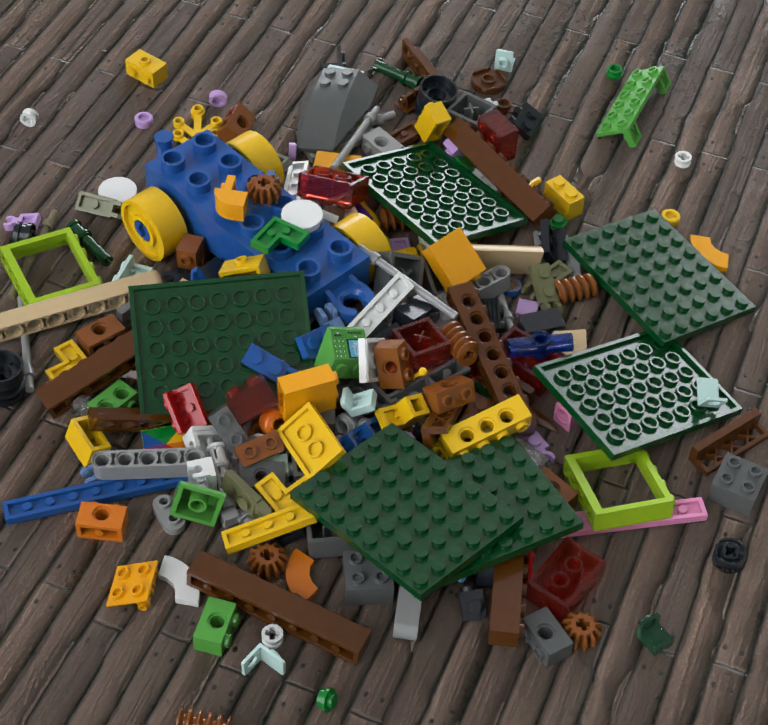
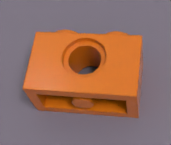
M81 501L75 522L77 537L123 542L129 522L127 506L102 504L95 501Z

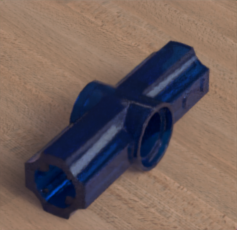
M536 331L531 337L507 339L509 357L531 355L536 359H544L549 353L574 350L572 333L549 335L545 331Z

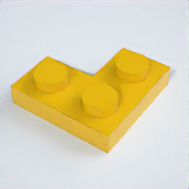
M71 339L53 348L54 354L61 363L45 370V375L51 381L58 377L61 372L69 370L77 365L80 360L87 357Z
M271 472L257 482L254 487L270 508L277 512L297 504L290 499V491L308 479L304 475L286 488L278 477Z

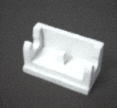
M213 425L191 426L182 437L186 448L195 447L201 449L204 453V458L210 457V454L206 451V447L209 444L224 442ZM227 445L225 449L226 455L231 454Z
M211 456L186 462L188 483L217 490V477Z

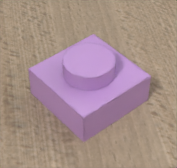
M448 138L443 142L446 148L445 152L451 157H464Z

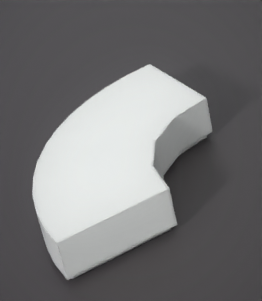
M164 555L158 577L173 587L175 603L199 607L200 591L187 585V570L189 567L176 558Z

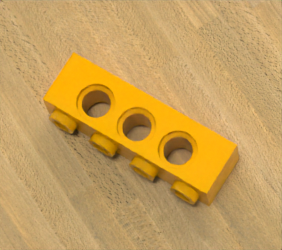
M517 394L453 425L448 434H440V443L449 458L460 454L463 455L475 448L480 449L484 445H490L491 442L509 437L517 431H525L531 425L532 414L520 395ZM502 419H509L511 422L505 423ZM484 428H489V429H491L492 431H491V432H484V431H482V429H484ZM463 438H470V439H472V441H470V442H465V441H463L462 439H463Z

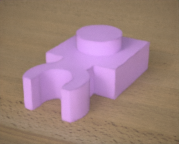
M39 213L20 214L19 217L7 216V223H3L5 231H13L17 221L23 224L35 223L36 230L34 231H37L41 216Z
M537 431L533 435L519 439L518 443L532 459H538V465L541 468L546 467L545 459L549 460L552 464L555 463V455L549 451V444Z

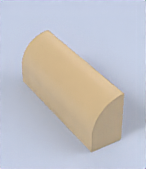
M471 244L486 267V270L481 273L498 265H504L510 269V274H529L528 267L540 264L544 254L541 246Z

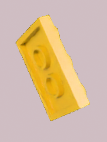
M307 402L276 430L307 479L331 467L347 453L311 402Z

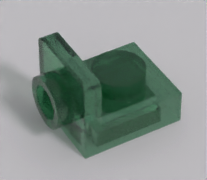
M658 612L641 618L636 632V636L653 656L669 648L674 642V639L659 623L661 615Z

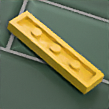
M296 504L224 530L221 534L225 549L229 555L314 524L317 520L312 514Z

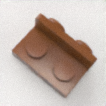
M275 429L234 447V456L237 463L240 461L243 468H246L283 452L285 447Z

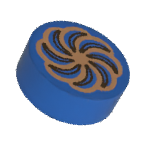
M510 278L511 287L508 291L504 292V295L516 297L521 293L522 283L516 278Z

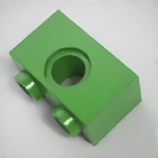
M208 597L193 635L194 650L222 657L225 648H229L231 645L233 627L237 628L240 620V614L237 613V603Z

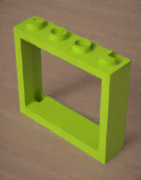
M70 227L0 247L1 262L24 306L103 284L101 277H97L94 264L88 261L85 248H81L77 234H73ZM68 245L88 283L35 298L16 259Z
M601 449L564 456L563 474L569 485L579 493L578 502L594 532L672 518L673 506L676 505L674 495L668 491L665 480L659 476L657 467L652 464L647 451L641 450L613 461ZM636 463L656 499L602 509L583 472Z

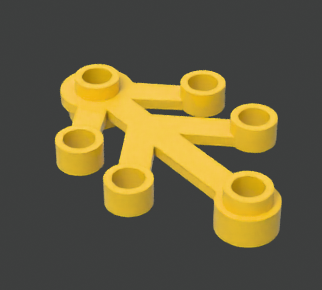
M196 104L191 108L194 129L184 123V118L175 117L173 119V126L176 130L173 131V139L184 143L189 140L184 137V132L193 138L195 134L207 129L220 138L216 131L222 119L214 116L211 118V123L201 129L202 120L205 119L206 113L202 105Z

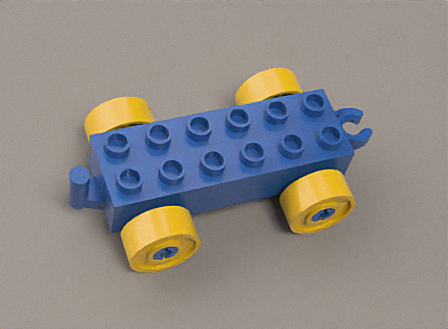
M207 129L195 134L193 138L174 148V134L171 131L161 130L155 133L154 141L156 143L157 158L145 164L147 189L127 199L121 205V216L124 226L136 247L147 258L156 262L163 260L176 252L184 233L204 237L205 248L217 256L223 263L243 255L249 257L264 254L271 273L304 270L309 317L314 314V309L319 307L326 313L324 305L330 302L337 309L338 316L342 322L350 324L357 316V310L345 306L359 299L365 308L375 297L369 288V284L374 282L376 266L370 263V256L362 251L358 245L362 244L372 252H390L391 248L381 229L364 214L351 213L332 226L323 220L320 227L310 233V239L299 251L282 243H279L269 255L250 247V240L274 216L281 218L282 208L287 203L297 200L282 188L285 178L282 163L273 146L261 134L249 130L225 143ZM267 170H275L276 178L280 179L282 195L278 199V203H272L271 207L268 205L262 207L261 204L254 205L248 198V210L244 222L229 220L217 213L214 189L221 188V184L225 183L227 175L236 176L237 191L247 192V182L250 181L251 177H257L258 173L265 175Z

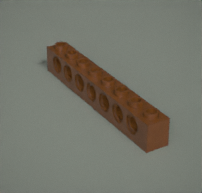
M472 281L448 287L446 300L449 307L459 313L456 321L464 327L466 332L479 345L478 357L474 363L491 401L494 402L495 406L511 398L505 394H511L512 396L519 394L532 414L531 425L525 431H517L511 435L516 440L533 435L538 425L537 416L534 412L532 413L529 407L528 396L523 394L521 390L520 379L513 372L511 359L507 358L504 353V344L501 340H498L496 327L488 318L487 307L482 305L478 288L474 287ZM502 419L505 423L511 422L509 419Z

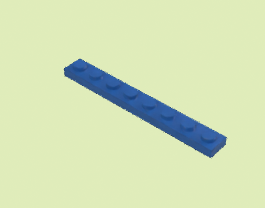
M188 477L98 480L3 501L6 525L78 510L81 501H95L105 504L176 488L179 480L188 482Z

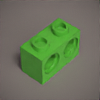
M119 379L88 402L87 406L88 409L89 407L138 408V392Z

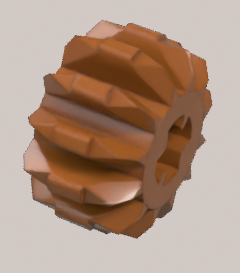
M258 173L257 177H251L250 181L247 182L248 198L254 205L261 204L262 207L264 205L271 207L272 203H278V199L281 198L282 188L280 179H276L275 175L268 176L267 173L265 175Z
M267 541L263 546L256 544L255 549H250L247 559L250 573L258 575L261 579L266 577L268 582L271 577L278 579L280 573H285L288 562L283 547L278 548L276 542L269 545Z
M578 610L576 615L570 612L567 615V619H564L561 627L574 643V651L578 647H581L583 652L587 650V647L594 649L596 643H599L601 640L602 624L598 623L597 616L590 617L589 611L582 614Z

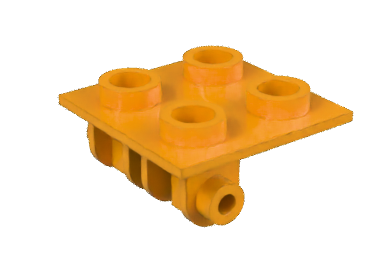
M159 561L117 566L106 607L136 603L139 610L146 611L151 606V596L154 594L156 587L155 582L159 573L157 568Z

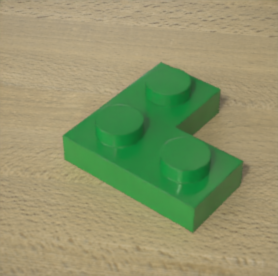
M274 216L250 240V247L267 255L279 243L299 251L310 239V232Z

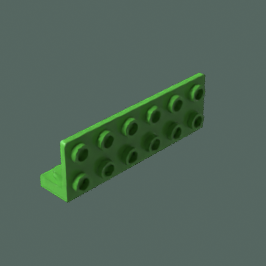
M653 66L644 70L637 69L631 73L596 133L597 137L623 133L624 140L627 141L629 148L638 145L642 134L637 126L636 119L654 88H657L659 95L666 94L672 84L664 66Z

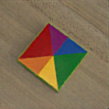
M172 425L141 431L144 449L186 448L182 438L185 434L178 435Z

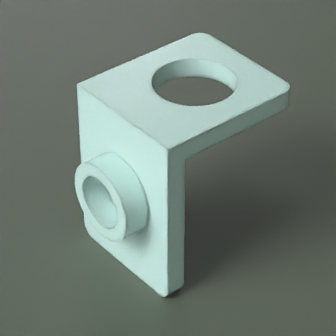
M497 49L494 69L512 72L515 58H513L514 52Z
M697 378L698 406L718 408L728 402L727 398H719L718 379Z
M261 643L241 662L242 674L244 676L260 660L281 675L286 673V662L274 649L269 650Z

